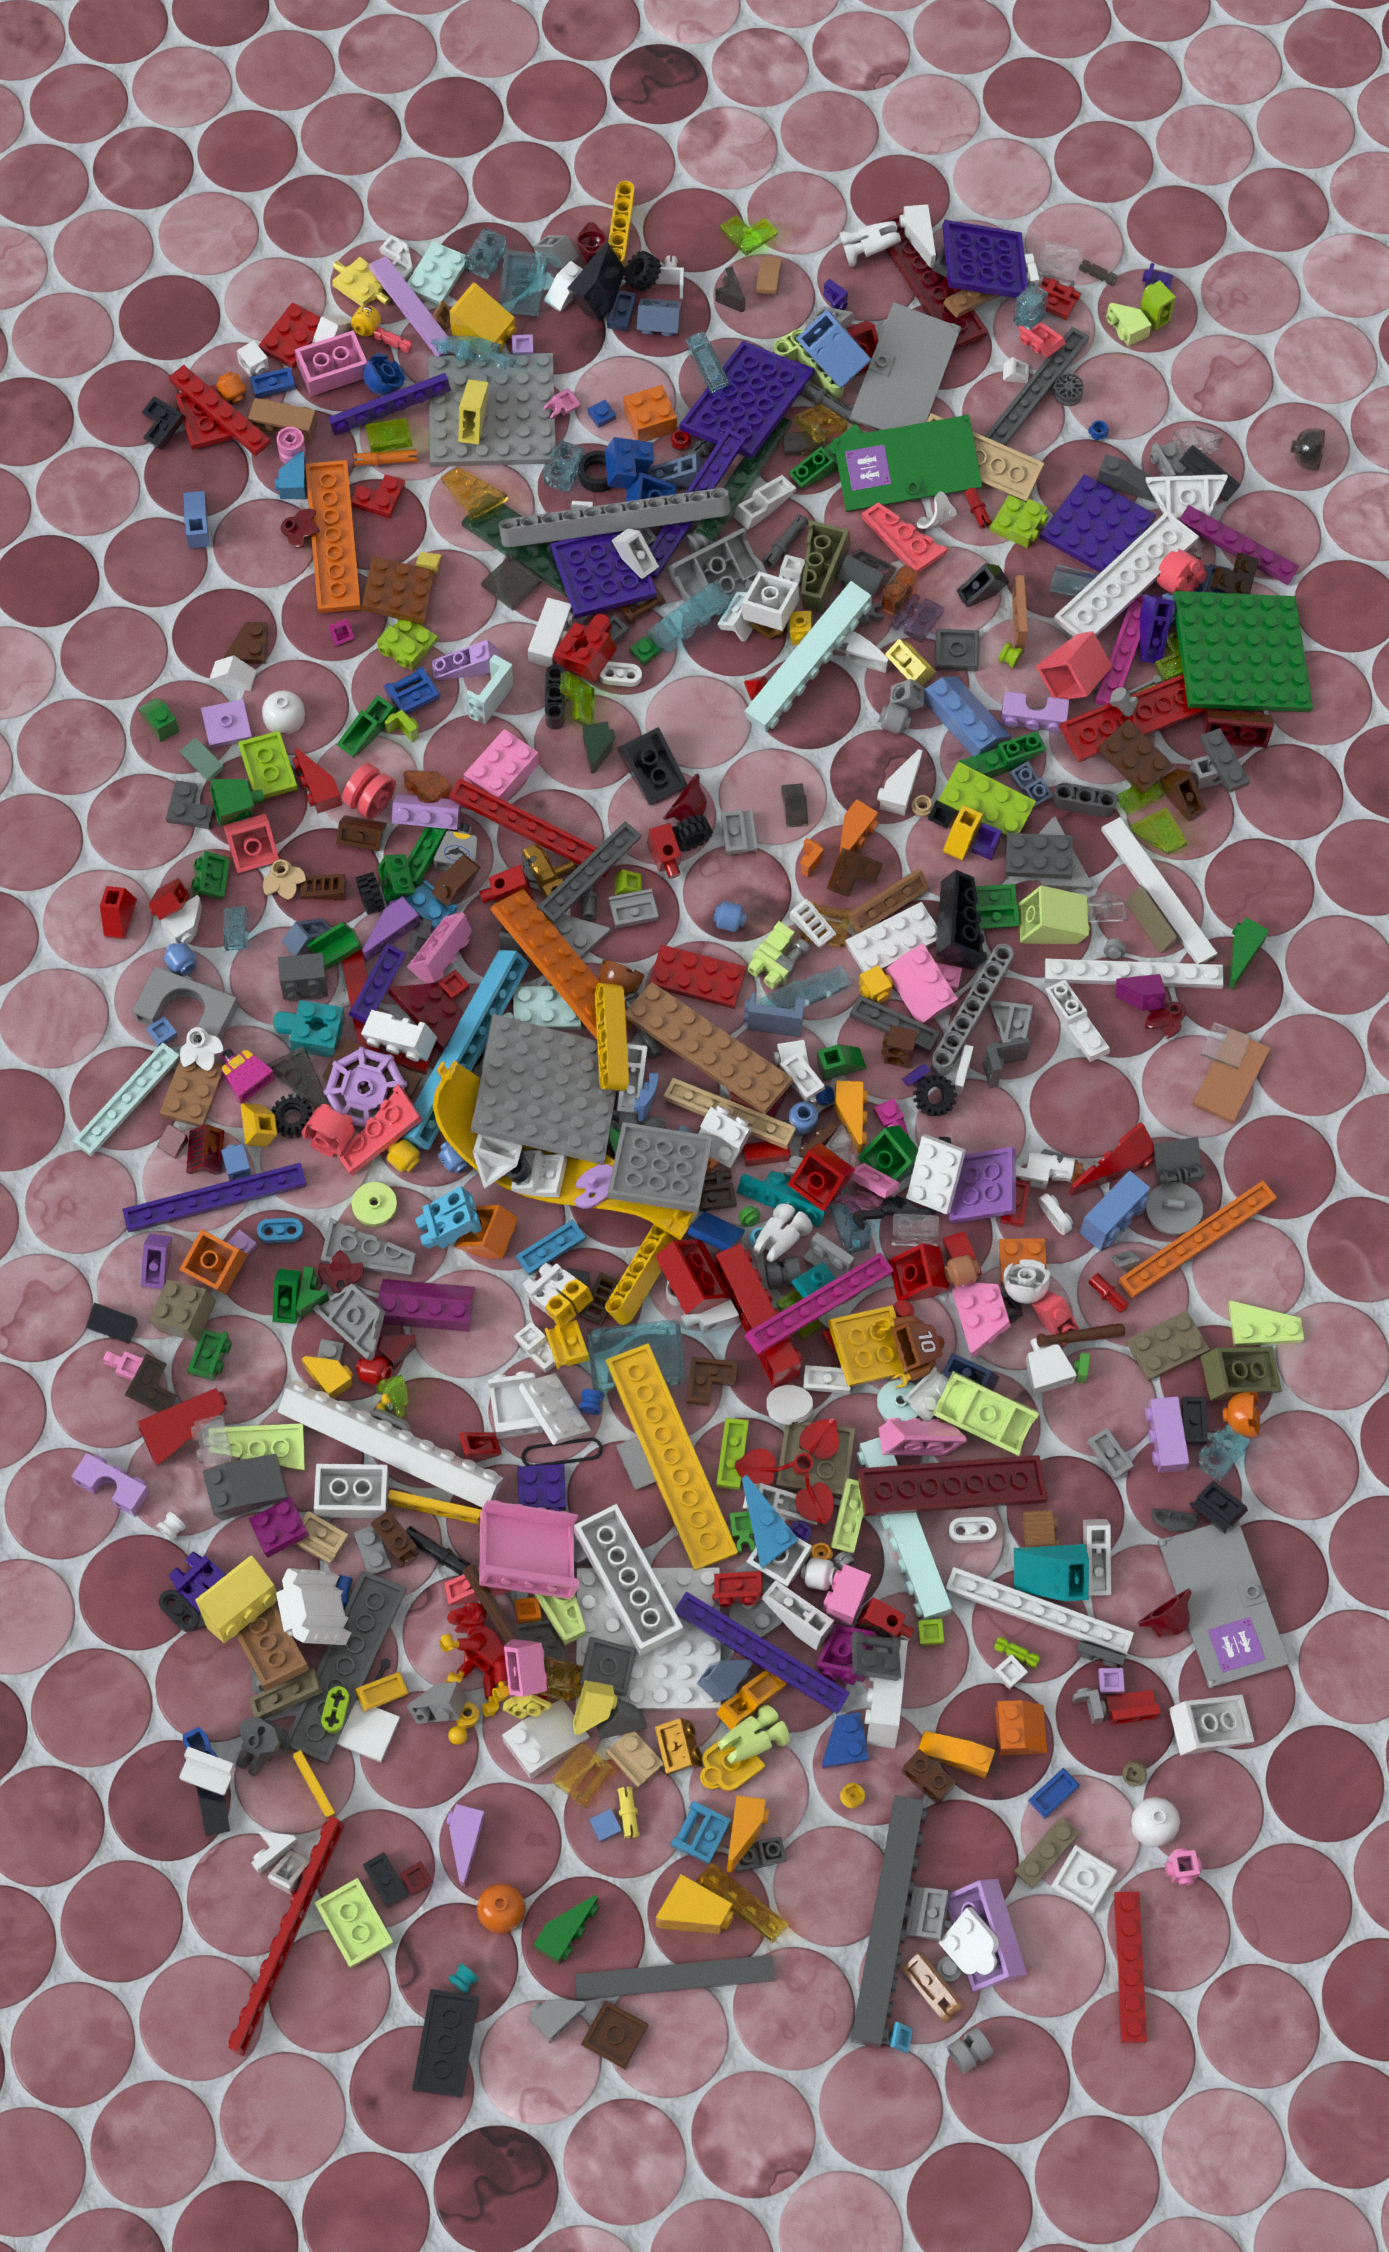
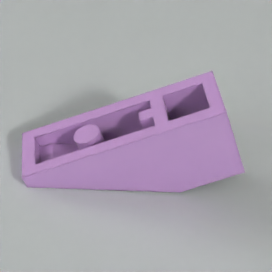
M456 1804L454 1811H449L446 1824L450 1825L449 1830L460 1886L465 1887L485 1814L484 1811Z

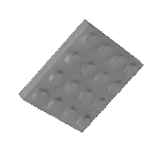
M623 1122L607 1198L698 1213L713 1136Z

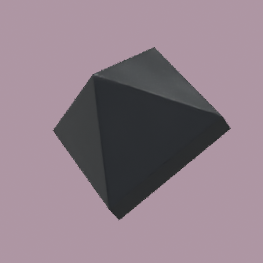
M936 800L928 820L947 829L956 809Z

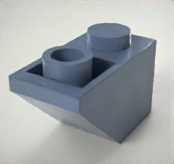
M750 1659L721 1660L709 1665L697 1684L716 1702L724 1699L728 1700L736 1694L737 1685L749 1675L748 1669L753 1662Z

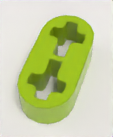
M341 1686L333 1687L326 1698L321 1723L324 1730L328 1733L335 1734L339 1732L345 1722L350 1697L348 1691ZM342 1693V1697L345 1700H340L338 1708H336L335 1699L332 1697ZM333 1712H336V1720L339 1723L329 1727V1723L326 1720H330Z

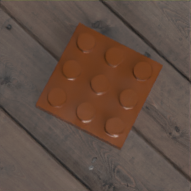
M372 556L361 610L424 625L435 570Z

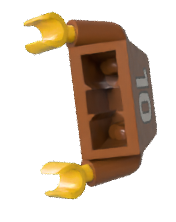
M912 1315L893 1318V1321H889L887 1318H880L876 1324H884L885 1329H879L877 1333L885 1334L890 1328L894 1327L892 1333L904 1372L908 1371V1374L899 1373L891 1378L892 1380L899 1377L902 1380V1384L895 1388H902L906 1386L909 1380L913 1382L929 1375L936 1365V1359L942 1356L941 1349L945 1344L943 1337L937 1336L935 1327L931 1324H924L923 1321Z

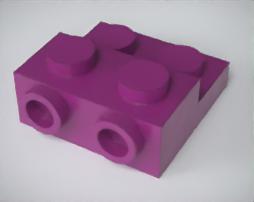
M835 1624L816 1666L823 1673L822 1675L831 1681H835L836 1678H842L845 1683L855 1685L856 1681L863 1683L866 1676L853 1674L851 1637L854 1631L863 1632L864 1635L878 1637L874 1631ZM862 1644L864 1650L872 1651L874 1647Z

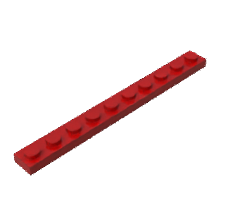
M330 1816L328 1822H325L321 1828V1838L318 1845L313 1847L310 1854V1863L302 1871L299 1888L293 1892L288 1913L283 1915L280 1922L281 1929L270 1944V1954L267 1960L265 1959L261 1964L259 1979L250 1989V1999L247 2006H244L240 2012V2022L237 2029L233 2030L229 2037L230 2045L228 2048L238 2055L244 2057L343 1831L344 1825L337 1818Z

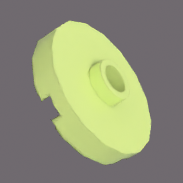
M370 1182L359 1187L354 1193L351 1202L354 1216L365 1226H383L394 1217L397 1210L395 1193L389 1186L379 1182ZM371 1201H378L377 1205L373 1206L370 1204Z

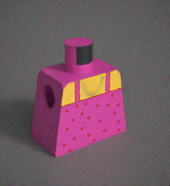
M229 1048L221 1055V1058L226 1063L221 1068L223 1077L240 1104L245 1103L275 1080L273 1070L248 1050H244L236 1055Z

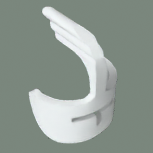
M938 492L934 498L935 512L932 520L929 521L926 517H921L917 521V527L924 529L939 526L945 521L953 520L956 517V509L949 502L944 492Z

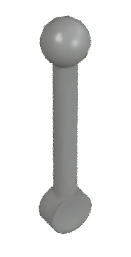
M1155 675L1152 680L1134 689L1127 690V692L1131 695L1152 684H1160L1161 677Z

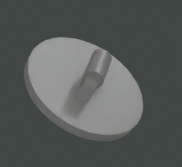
M1168 1182V1185L1161 1184L1154 1188L1148 1196L1150 1198L1146 1203L1147 1218L1154 1228L1164 1234L1183 1235L1201 1221L1203 1215L1202 1200L1198 1193L1186 1184L1178 1182Z

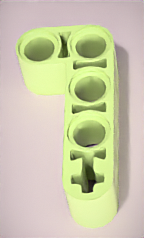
M796 329L774 343L773 353L793 361L798 360L799 363L813 368L815 375L812 379L820 388H826L828 394L835 399L843 397L844 387L841 389L826 372H821L824 371L821 366L798 343L799 341L796 338L804 331L803 329Z

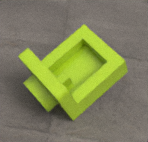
M402 709L397 713H392L386 719L385 729L388 734L400 728L411 742L419 738L418 723L414 718H409Z

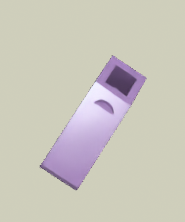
M485 640L432 660L434 680L489 674V660L493 655L501 658L500 649L489 640Z

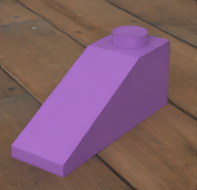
M403 896L398 900H392L380 916L363 948L364 960L366 962L382 952L386 943L392 945L418 926L419 915Z

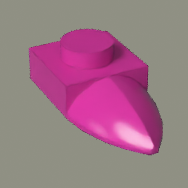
M894 1098L874 1107L873 1111L883 1128L900 1125L907 1134L904 1115Z

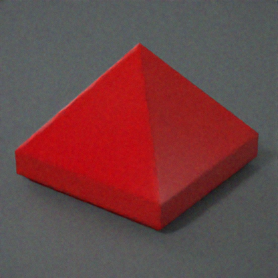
M764 675L744 681L750 700H754L767 684Z

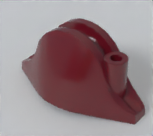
M588 222L577 236V245L586 263H589L607 242L606 235L594 222Z
M698 773L693 776L662 819L675 818L679 822H683L682 819L684 818L689 819L691 815L694 817L696 814L701 815L704 813L707 800L701 790L700 775Z
M1190 1587L1139 1620L1138 1625L1140 1627H1151L1159 1638L1164 1634L1174 1636L1182 1633L1188 1627L1190 1621L1188 1601L1192 1593Z

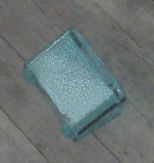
M678 1320L615 1325L586 1330L593 1390L597 1389V1391L605 1393L610 1392L611 1387H615V1382L610 1375L605 1359L647 1343L650 1345L667 1385L681 1384V1380H686L681 1327Z

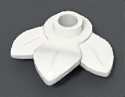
M193 1028L187 1034V1043L180 1050V1060L184 1067L196 1062L202 1069L210 1071L215 1063L214 1054L224 1051L222 1042L216 1036L209 1035L203 1028ZM197 1035H201L202 1037L200 1043H196L195 1037Z

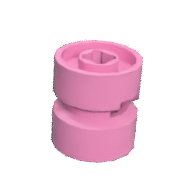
M286 427L278 432L277 446L279 458L284 464L300 451H304L306 457L304 436L298 428Z

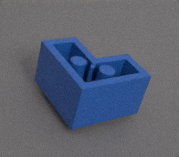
M613 437L605 449L608 487L628 489L636 478V472L646 474L655 461L653 442Z

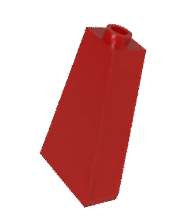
M214 1388L137 1422L155 1466L160 1465L225 1411L224 1405L227 1404V1400L222 1391L218 1392L217 1388Z

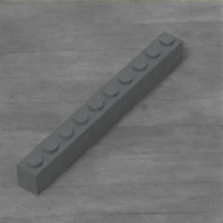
M899 1795L894 1797L851 2037L852 2043L880 2048L882 2042H887L889 2027H885L886 2017L891 2018L893 2002H889L890 1993H895L898 1978L893 1977L895 1967L900 1968L902 1953H898L899 1943L904 1944L906 1929L902 1928L903 1919H908L910 1904H906L907 1895H912L915 1880H910L912 1870L916 1871L919 1856L914 1855L916 1846L921 1847L923 1832H919L920 1822L925 1823L927 1809L923 1808L924 1800Z

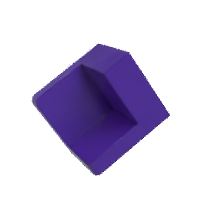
M982 823L971 852L992 860L1000 843L1002 830Z

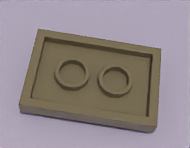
M1188 1311L1180 1313L1126 1340L1128 1348L1148 1382L1208 1353L1210 1350Z

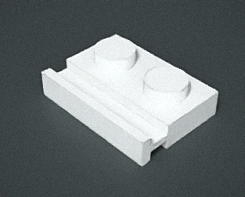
M934 1367L931 1373L925 1376L903 1400H907L910 1407L924 1421L928 1422L934 1416L933 1411L946 1387L948 1379L943 1374L941 1375L937 1368Z

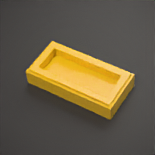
M400 1671L355 1689L364 1712L409 1694Z

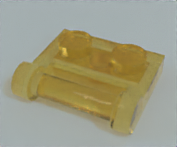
M821 403L795 415L793 421L802 430L811 434L816 443L824 441L826 437L836 432L841 433L847 429V422ZM829 423L833 424L823 430L820 428Z
M809 901L820 914L843 918L842 923L826 920L836 932V936L826 944L844 947L849 925L847 914L851 912V908L838 909L816 905L815 902ZM809 918L806 923L808 924L813 918ZM819 924L815 925V926L812 928V931H814V930H815L816 928H818L820 925H819ZM823 930L817 935V937L820 938L822 935L826 933V931ZM802 931V933H801V939L807 940V941H812V940Z
M580 1742L553 1777L551 1783L574 1799L580 1806L586 1808L590 1804V1798L606 1777L613 1774L615 1768ZM595 1765L600 1767V1771L583 1793H579L576 1789Z

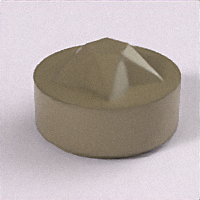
M1129 1761L1123 1768L1122 1777L1128 1785L1140 1786L1146 1780L1147 1769L1140 1761Z

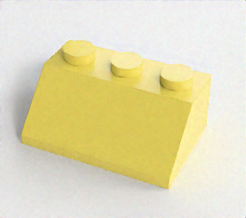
M252 1555L195 1599L207 1629L224 1644L278 1601L275 1585Z

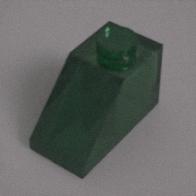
M608 721L582 726V736L591 774L595 773L612 751V742H615L614 730L609 729Z

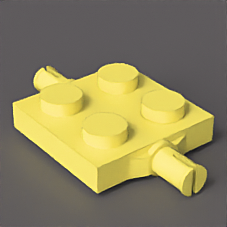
M361 257L346 267L338 260L334 262L332 267L340 272V274L332 280L333 287L360 306L367 305L376 299L384 305L389 304L391 298L383 294L384 288L370 271L368 262Z

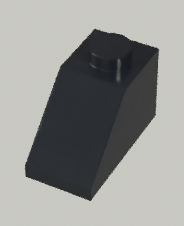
M985 563L956 591L966 607H971L995 596L1009 583V580L999 565Z

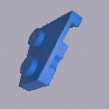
M860 1712L836 1716L822 1762V1769L868 1762L869 1758Z

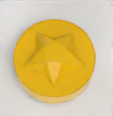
M856 1783L846 1784L840 1791L841 1802L848 1808H858L865 1800L864 1789Z

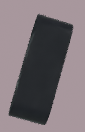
M558 664L550 665L546 669L545 722L550 729L554 730L561 728L565 722V669ZM554 714L559 715L558 717H551Z

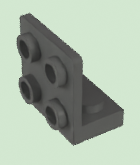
M1017 1037L1010 1042H994L986 1047L982 1065L989 1089L998 1087L999 1080L1002 1078L1004 1064L1027 1059L1031 1045L1030 1038Z

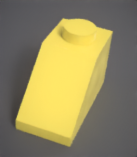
M584 1681L572 1722L574 1734L580 1735L609 1718L611 1709L615 1710L617 1705V1695L614 1694L613 1685Z

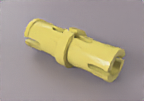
M622 1787L617 1789L621 1808L619 1810V1817H622L624 1838H630L631 1830L632 1837L635 1838L640 1836L636 1818L638 1809L634 1805L633 1787H626V1796L625 1789Z

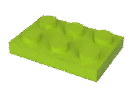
M280 731L238 742L252 791L262 789L264 799L298 790Z

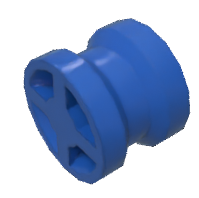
M592 1389L582 1390L581 1397L583 1400L579 1403V1411L590 1415L601 1414L602 1407L600 1404L604 1400V1394Z

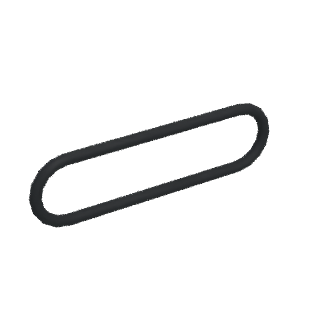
M596 1438L569 1440L556 1445L552 1443L532 1445L523 1450L521 1459L526 1466L558 1465L597 1459L601 1455L603 1447ZM594 1441L599 1446V1452L591 1457L541 1464H529L525 1460L526 1452L536 1448Z

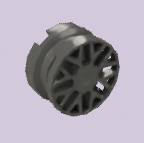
M1071 373L1058 377L1054 388L1055 399L1064 406L1078 404L1082 400L1084 389L1081 378Z

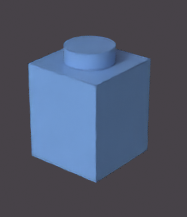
M231 1144L221 1150L230 1181L252 1175L243 1144Z

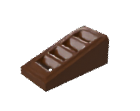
M345 874L307 876L306 881L301 883L300 899L345 900ZM308 884H312L311 892H307ZM316 884H320V891H316ZM325 884H329V890H325Z

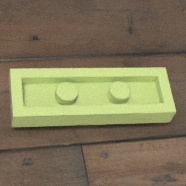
M846 1479L830 1548L852 1553L855 1551L864 1514L857 1480Z

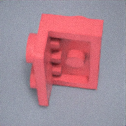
M1039 322L1030 330L1022 325L1018 327L1021 334L1019 336L1021 342L1025 346L1029 345L1036 354L1040 353L1046 358L1066 344L1064 337L1042 322Z

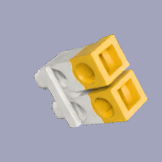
M545 1263L540 1267L539 1273L542 1277L536 1281L533 1278H528L523 1283L532 1303L549 1315L561 1329L576 1316L575 1311L580 1313L594 1300L589 1288L562 1269L557 1263L554 1266Z

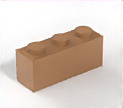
M254 398L248 420L262 433L277 436L278 432L282 429L295 427L302 432L304 441L309 443L317 423L315 410L308 407L292 406L288 403L272 402L268 399Z

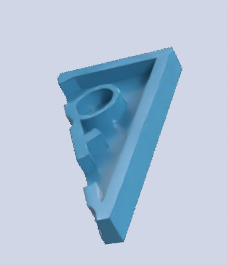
M745 1475L742 1478L759 1563L763 1569L798 1542L799 1539L750 1478Z

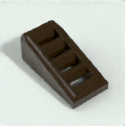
M600 1272L591 1291L593 1299L606 1305L620 1280ZM602 1284L611 1287L612 1290L609 1289V1288H607V1287L602 1286ZM600 1291L606 1295H609V1297H603L599 1295L598 1292ZM593 1300L583 1309L581 1317L602 1326L608 1312L605 1306L602 1307L595 1304ZM590 1308L601 1312V1315L590 1312Z

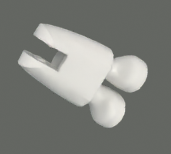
M894 221L858 227V232H839L850 268L856 265L859 254L864 252L867 258L901 242L900 234L896 232L897 225Z
M789 1204L777 1205L773 1210L774 1217H770L760 1232L753 1252L760 1255L767 1249L769 1253L766 1260L772 1263L800 1239V1236L810 1234L813 1229L810 1219L801 1211L794 1217L795 1209Z

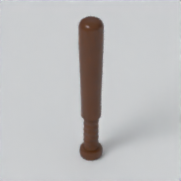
M1118 1323L1065 1331L1062 1334L1055 1335L1040 1333L1037 1335L1036 1340L1037 1345L1042 1348L1046 1344L1060 1342L1073 1343L1120 1338L1125 1335V1327L1123 1324Z

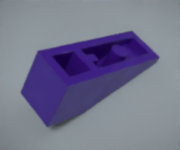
M1144 594L1140 612V658L1142 662L1162 663L1175 601L1162 596Z

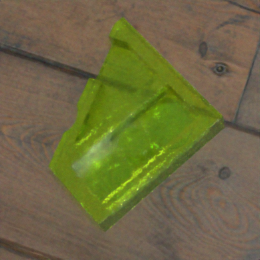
M1167 807L1129 825L1131 832L1167 855L1187 846L1184 835Z

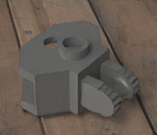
M260 1717L244 1719L239 1727L243 1741L241 1747L244 1750L237 1761V1766L245 1769L251 1762L248 1773L256 1776L266 1761H271L273 1757L287 1754L291 1747L287 1731L270 1720H263Z

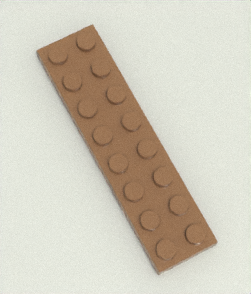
M653 982L646 987L625 1011V1017L628 1021L763 1114H766L793 1083L792 1077Z

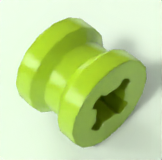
M1007 642L999 655L998 661L1001 663L1006 662L1014 669L1022 656L1023 649L1020 647L1015 648L1012 646V643Z

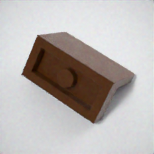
M344 815L338 825L336 843L380 851L383 831L387 823Z

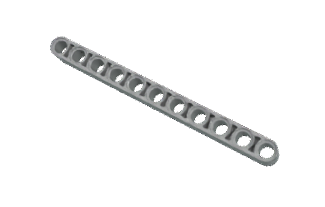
M716 488L510 518L499 523V531L503 546L516 547L619 532L627 529H640L728 515L731 508L728 490Z

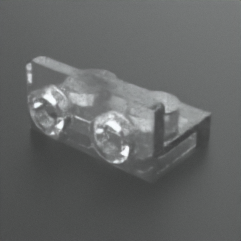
M893 1215L891 1245L917 1246L925 1243L937 1246L939 1239V1216Z

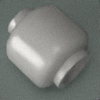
M889 703L888 706L883 707L878 722L881 723L882 729L900 734L903 729H908L911 717H908L909 710L906 707Z

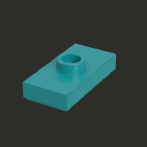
M821 1262L795 1278L791 1283L801 1296L805 1298L836 1278L825 1263Z

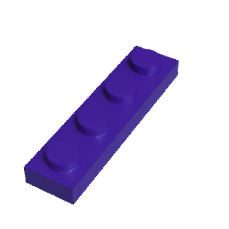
M386 943L349 1016L366 1024L371 1010L376 1011L406 956V952Z

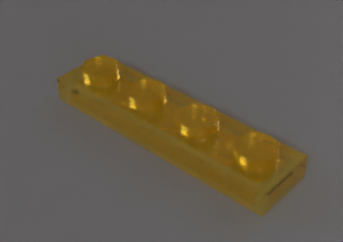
M711 1863L698 1877L696 1882L731 1902L732 1911L772 1943L788 1927L789 1924L714 1863Z

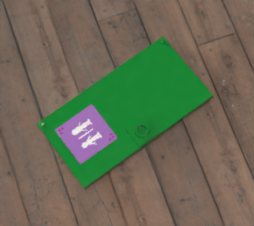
M969 414L833 438L846 512L870 508L876 503L887 505L936 496L940 491L949 494L966 491L969 488H982Z

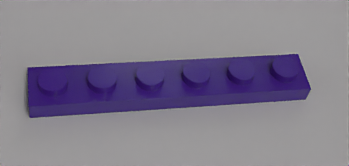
M442 373L330 416L328 419L334 435L345 433L350 429L366 425L368 422L384 418L397 411L405 410L428 399L442 396L451 391V387L446 373Z

